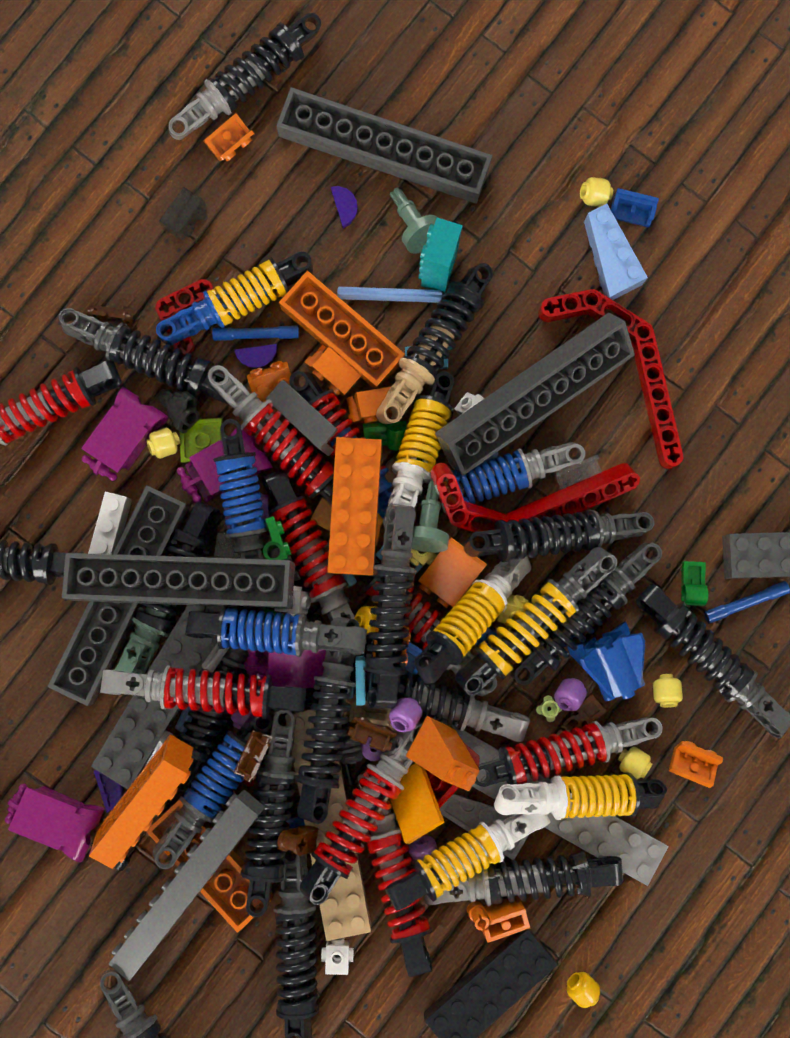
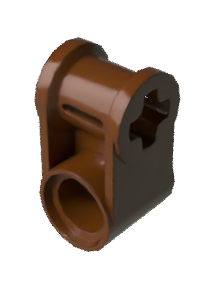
M302 825L282 831L277 841L279 850H290L299 856L312 853L317 847L318 828Z

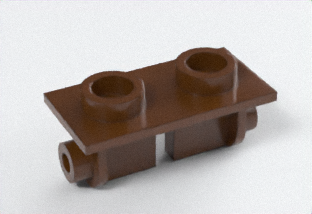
M92 305V308L87 310V316H92L103 323L109 322L114 327L124 323L132 330L134 311Z
M354 717L348 725L350 727L347 732L350 739L363 744L367 743L368 737L372 738L370 746L383 752L391 750L392 742L390 741L397 735L389 727L374 725L363 717Z
M252 730L233 773L244 776L243 779L249 782L256 779L258 768L268 746H271L272 736Z

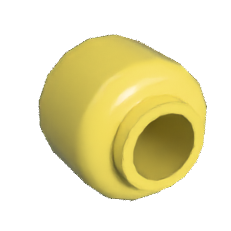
M591 177L581 185L580 197L588 206L601 207L612 199L613 188L607 179Z
M166 427L151 432L146 443L150 454L161 459L175 454L180 440L176 432L172 433Z
M672 674L660 675V679L653 682L654 701L663 708L678 706V703L683 699L681 681L673 678Z
M635 746L629 750L624 749L618 758L621 762L619 766L620 771L631 773L636 780L640 779V777L644 779L653 765L650 762V755Z

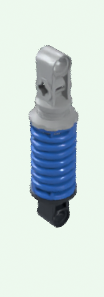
M573 442L549 447L540 452L537 449H533L527 454H524L518 448L512 455L507 453L503 457H495V460L491 458L487 462H482L464 476L456 470H452V473L457 479L464 501L475 504V497H477L478 502L484 501L483 495H485L487 500H490L492 498L491 492L494 497H499L500 491L503 495H506L508 489L510 492H515L516 484L519 490L532 488V480L545 478V473L559 471L565 467L582 462L585 458V450L581 445ZM576 447L577 455L574 458H570V449ZM428 487L423 488L422 493L417 496L420 505L424 495L427 494Z

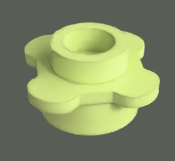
M547 695L543 698L542 704L537 706L536 712L545 716L548 722H553L562 709L553 701L551 696Z

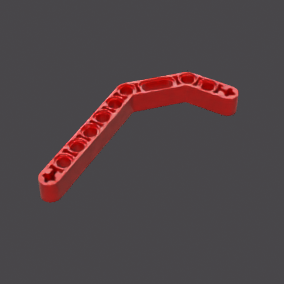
M595 289L545 299L538 311L539 318L544 322H553L582 315H589L597 321L605 315V309L613 311L628 322L627 330L635 353V362L659 463L666 469H672L679 465L683 460V452L652 325ZM586 298H592L595 301V305H589L586 302ZM565 303H572L575 309H567ZM637 330L644 331L646 338H641ZM643 350H646L650 353V359H647L643 356ZM647 371L654 372L656 379H650ZM652 391L658 392L661 399L655 400L652 396ZM657 412H662L665 415V421L657 418ZM663 432L669 434L670 442L662 439ZM667 456H674L675 460H668Z
M438 463L433 466L430 472L448 520L452 525L472 532L494 530L497 520L508 522L509 520L519 521L523 518L529 520L533 517L540 519L543 516H562L567 513L573 515L631 491L640 483V477L627 463H621L504 514L464 501L457 479L447 464ZM476 517H482L491 520V522L489 524H483L480 522L473 521V519Z

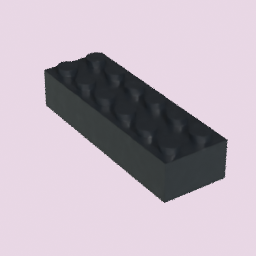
M530 928L512 934L424 1011V1021L438 1038H477L558 964L553 955Z

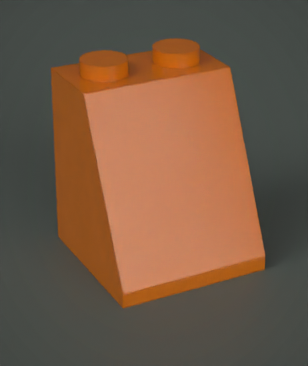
M451 537L448 549L437 555L418 580L421 584L419 588L428 595L432 592L439 597L436 601L445 608L448 606L453 608L487 564L478 557H471L466 554L464 546Z
M426 716L405 757L439 779L470 791L480 770L456 729Z

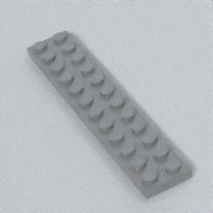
M443 719L442 723L447 725V720ZM456 729L462 741L480 756L479 764L499 759L498 749L466 731L460 732ZM481 769L477 775L479 782L486 778V771L484 769ZM538 772V774H539V780L536 781V782H533V781L531 780V778H530L529 773L526 774V776H527V783H532V784H538L539 782L549 783L550 780H551V779H549V778H546V779H545V778L542 776V774H540V773ZM504 781L487 787L473 784L472 787L496 799L500 787L507 784V782ZM549 813L547 815L551 822L544 827L597 858L607 856L620 857L622 859L623 872L647 886L669 847L617 816H584L582 818L576 816L574 818L568 817L556 820L553 814Z

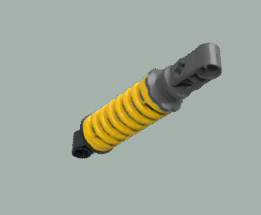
M596 547L580 562L575 564L568 573H564L562 579L558 582L549 579L548 583L541 588V596L538 594L532 596L533 604L529 602L524 603V612H514L515 620L507 619L505 621L506 628L498 627L496 629L498 637L495 635L488 636L487 640L490 647L485 641L474 647L478 654L457 672L456 682L467 694L476 695L496 676L504 680L505 676L513 670V666L508 659L512 658L516 663H521L522 658L517 653L519 649L525 655H529L531 650L526 643L538 647L540 642L537 638L541 636L543 639H547L549 634L546 630L549 627L552 631L557 630L558 627L554 623L559 619L561 623L566 622L567 619L563 615L564 613L569 618L574 613H577L579 608L576 603L581 598L584 599L588 592L594 589L609 573L614 571L617 566L616 557L603 548Z

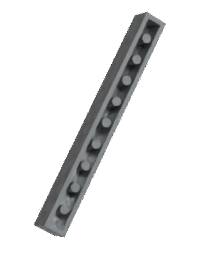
M245 790L238 796L234 793L225 805L228 806V809L225 813L221 810L212 822L215 823V826L212 830L209 827L199 838L202 840V843L199 846L195 844L187 854L189 857L186 863L182 861L175 869L174 873L177 874L175 878L172 879L170 877L161 889L164 891L162 895L157 894L149 903L151 907L149 912L144 910L136 920L139 925L136 928L132 926L125 934V943L122 944L120 942L111 954L114 957L109 962V965L127 981H130L265 809V806Z

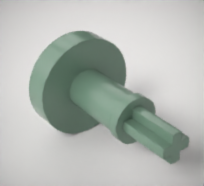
M398 187L394 188V191L390 192V196L398 207L397 213L408 226L402 235V242L410 253H421L423 246L427 242L430 224L435 225L436 218L438 217L435 215L422 217L416 209L415 203L412 200H408L401 189Z
M429 480L426 499L422 500L420 524L419 526H413L411 549L437 553L448 549L449 535L437 529L439 511L442 504L438 501L439 497L432 480Z

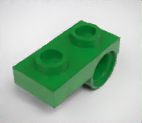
M398 421L390 424H363L364 437L366 439L382 440V446L387 445L390 450L398 451L402 444L401 441L404 437L407 423L406 421Z
M274 516L266 518L272 541L264 546L263 554L267 560H289L288 555H291L288 542L283 543L281 534H284L281 521L276 522ZM272 548H279L280 555L276 558H270L269 551Z
M682 562L681 602L684 601L686 605L705 606L707 604L708 587L705 585L706 562Z

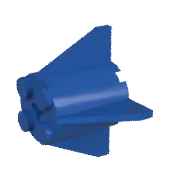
M626 621L618 625L613 631L602 634L603 638L596 640L594 637L588 642L576 644L578 649L575 651L567 646L570 655L598 684L604 701H611L621 696L622 699L631 698L635 695V690L645 685L643 679L645 639L642 633L630 635Z

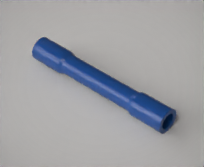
M299 326L213 328L212 335L213 341L259 338L298 339Z
M786 581L772 585L763 591L705 611V619L708 624L716 622L759 603L789 594L790 587Z

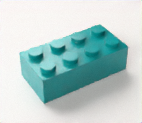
M436 218L435 225L430 224L427 242L423 246L420 256V273L418 278L422 279L421 287L441 290L442 293L446 292L458 254L463 225Z

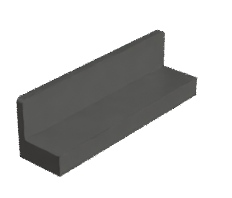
M282 380L267 396L266 400L270 399L273 406L319 450L329 456L334 449L327 442L337 432V428L286 381Z

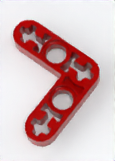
M206 279L198 280L158 300L155 309L160 320L163 321L179 311L191 307L195 301L196 303L202 301L204 295L203 292H200L201 287L205 286L208 288L207 290H212L214 287L211 282ZM192 290H194L195 293H198L196 294L198 299L195 300V296L191 292ZM183 294L191 296L188 304L180 303L179 299ZM174 299L176 304L179 306V308L177 309L174 306V303L172 302V300ZM164 304H166L167 306H171L168 308V313H165V311H161L163 310ZM170 329L166 330L168 336L171 335ZM187 337L183 340L188 344V349L185 351L182 349V356H185L187 353L192 354L195 348L192 338ZM180 341L173 345L174 349L182 346Z

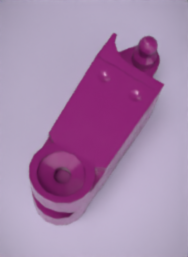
M122 387L116 396L114 405L109 409L81 448L96 459L93 460L89 455H83L82 461L89 464L94 474L107 476L111 481H115L117 474L109 471V468L117 473L122 468L129 471L147 445L146 440L149 439V434L160 429L166 423L169 416L154 406L141 404L136 394Z
M236 429L229 436H234ZM241 430L245 452H256V461L252 466L257 468V472L253 475L272 470L274 467L266 454L255 447V435L248 436ZM221 440L189 457L190 462L184 466L190 476L185 473L183 467H179L176 471L181 477L180 482L183 485L181 488L188 495L192 496L194 503L201 502L202 500L197 490L200 491L205 502L224 493L219 490V486L224 483L218 482V477L221 475L217 474V467L213 460L223 455Z
M248 649L249 656L244 663V668L249 675L248 682L250 683L251 675H257V678L260 679L264 676L272 675V683L276 687L313 688L315 684L314 676H321L323 674L324 666L322 664L325 661L326 650L319 649L318 653L304 650L301 657H296V655L278 654L276 652L268 653L267 651L259 652L258 650L251 651Z
M20 784L18 792L8 802L9 813L5 817V823L10 824L8 830L56 850H62L69 858L80 863L83 862L90 846V832L99 825L105 808L84 804L44 786L33 789L27 787L26 784Z

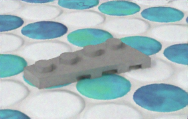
M455 793L440 808L443 816L466 831L477 828L480 822H484L489 827L497 819L504 821L514 815H502L495 810L494 806ZM516 822L517 827L515 828V831H519L518 826H520V823ZM528 836L515 842V847L511 850L507 849L503 854L514 860Z

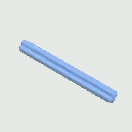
M338 287L337 296L340 299L438 303L442 300V291Z

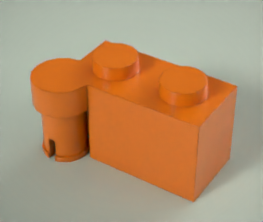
M321 344L312 357L309 356L304 361V364L313 371L312 375L319 381L324 380L329 384L328 389H333L336 396L339 394L344 396L362 376L333 349L327 348L323 344Z
M391 387L356 392L355 398L353 396L346 398L350 413L348 418L353 420L352 425L364 422L365 424L377 422V409ZM388 408L386 415L391 419L392 411Z
M515 895V902L510 903L508 898L503 899L502 904L484 906L480 901L471 902L467 907L470 919L474 921L476 929L483 932L487 943L530 928L526 910L518 895Z

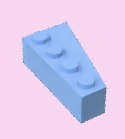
M608 204L589 212L584 224L590 248L593 251L594 263L598 270L600 286L602 287L603 294L614 300L642 286L648 277Z

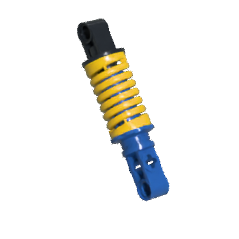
M302 251L278 263L270 257L267 261L259 264L258 267H253L252 272L245 271L244 275L239 274L237 280L231 278L230 284L223 282V289L220 286H215L212 290L204 291V299L198 303L195 301L191 307L183 309L159 322L156 327V333L164 344L174 345L203 329L209 330V327L214 324L224 328L233 322V317L236 320L240 319V313L246 316L248 314L247 308L250 312H254V304L258 309L262 308L261 300L265 305H268L270 303L268 297L272 301H276L277 297H284L289 291L288 286L296 283L306 271L312 274L313 265L311 257L308 253ZM301 262L308 263L303 268L298 267V264ZM166 330H173L171 335L163 336Z

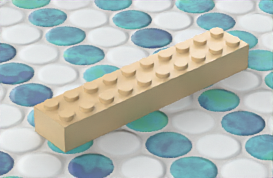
M305 709L304 712L295 711L296 724L292 756L295 757L294 767L297 774L301 765L310 766L311 763L301 758L303 753L313 752V749L305 748L303 745L306 740L315 741V739H312V736L306 734V729L314 727V724L308 722L309 716H316V712L311 711V709ZM286 714V724L289 725L291 718ZM341 760L334 761L341 766L340 772L335 773L340 775L339 788L331 789L327 818L321 824L304 820L305 825L318 828L317 846L320 842L331 845L332 842L325 837V833L331 831L337 835L338 831L332 826V822L337 820L344 824L339 816V811L345 810L348 812L349 810L345 804L348 797ZM297 782L299 795H301L302 783ZM354 852L358 857L357 863L351 864L346 862L353 867L348 879L340 877L328 895L327 900L320 904L326 941L371 932V920L357 852ZM311 855L312 866H313V864H314V862H315L316 860H315L314 857Z

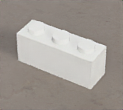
M105 492L88 554H113L124 532L132 499Z

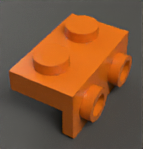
M235 113L203 141L219 161L224 159L229 161L237 154L234 151L240 145L244 148L252 141L250 137L254 132L249 130L237 113Z
M277 361L268 368H256L250 371V374L247 375V380L252 393L255 392L258 395L257 398L264 402L282 380L290 385L291 372L287 361Z
M682 741L674 747L669 772L711 788L714 785L717 767L723 762V757L717 755L712 750H704L697 747L693 742Z

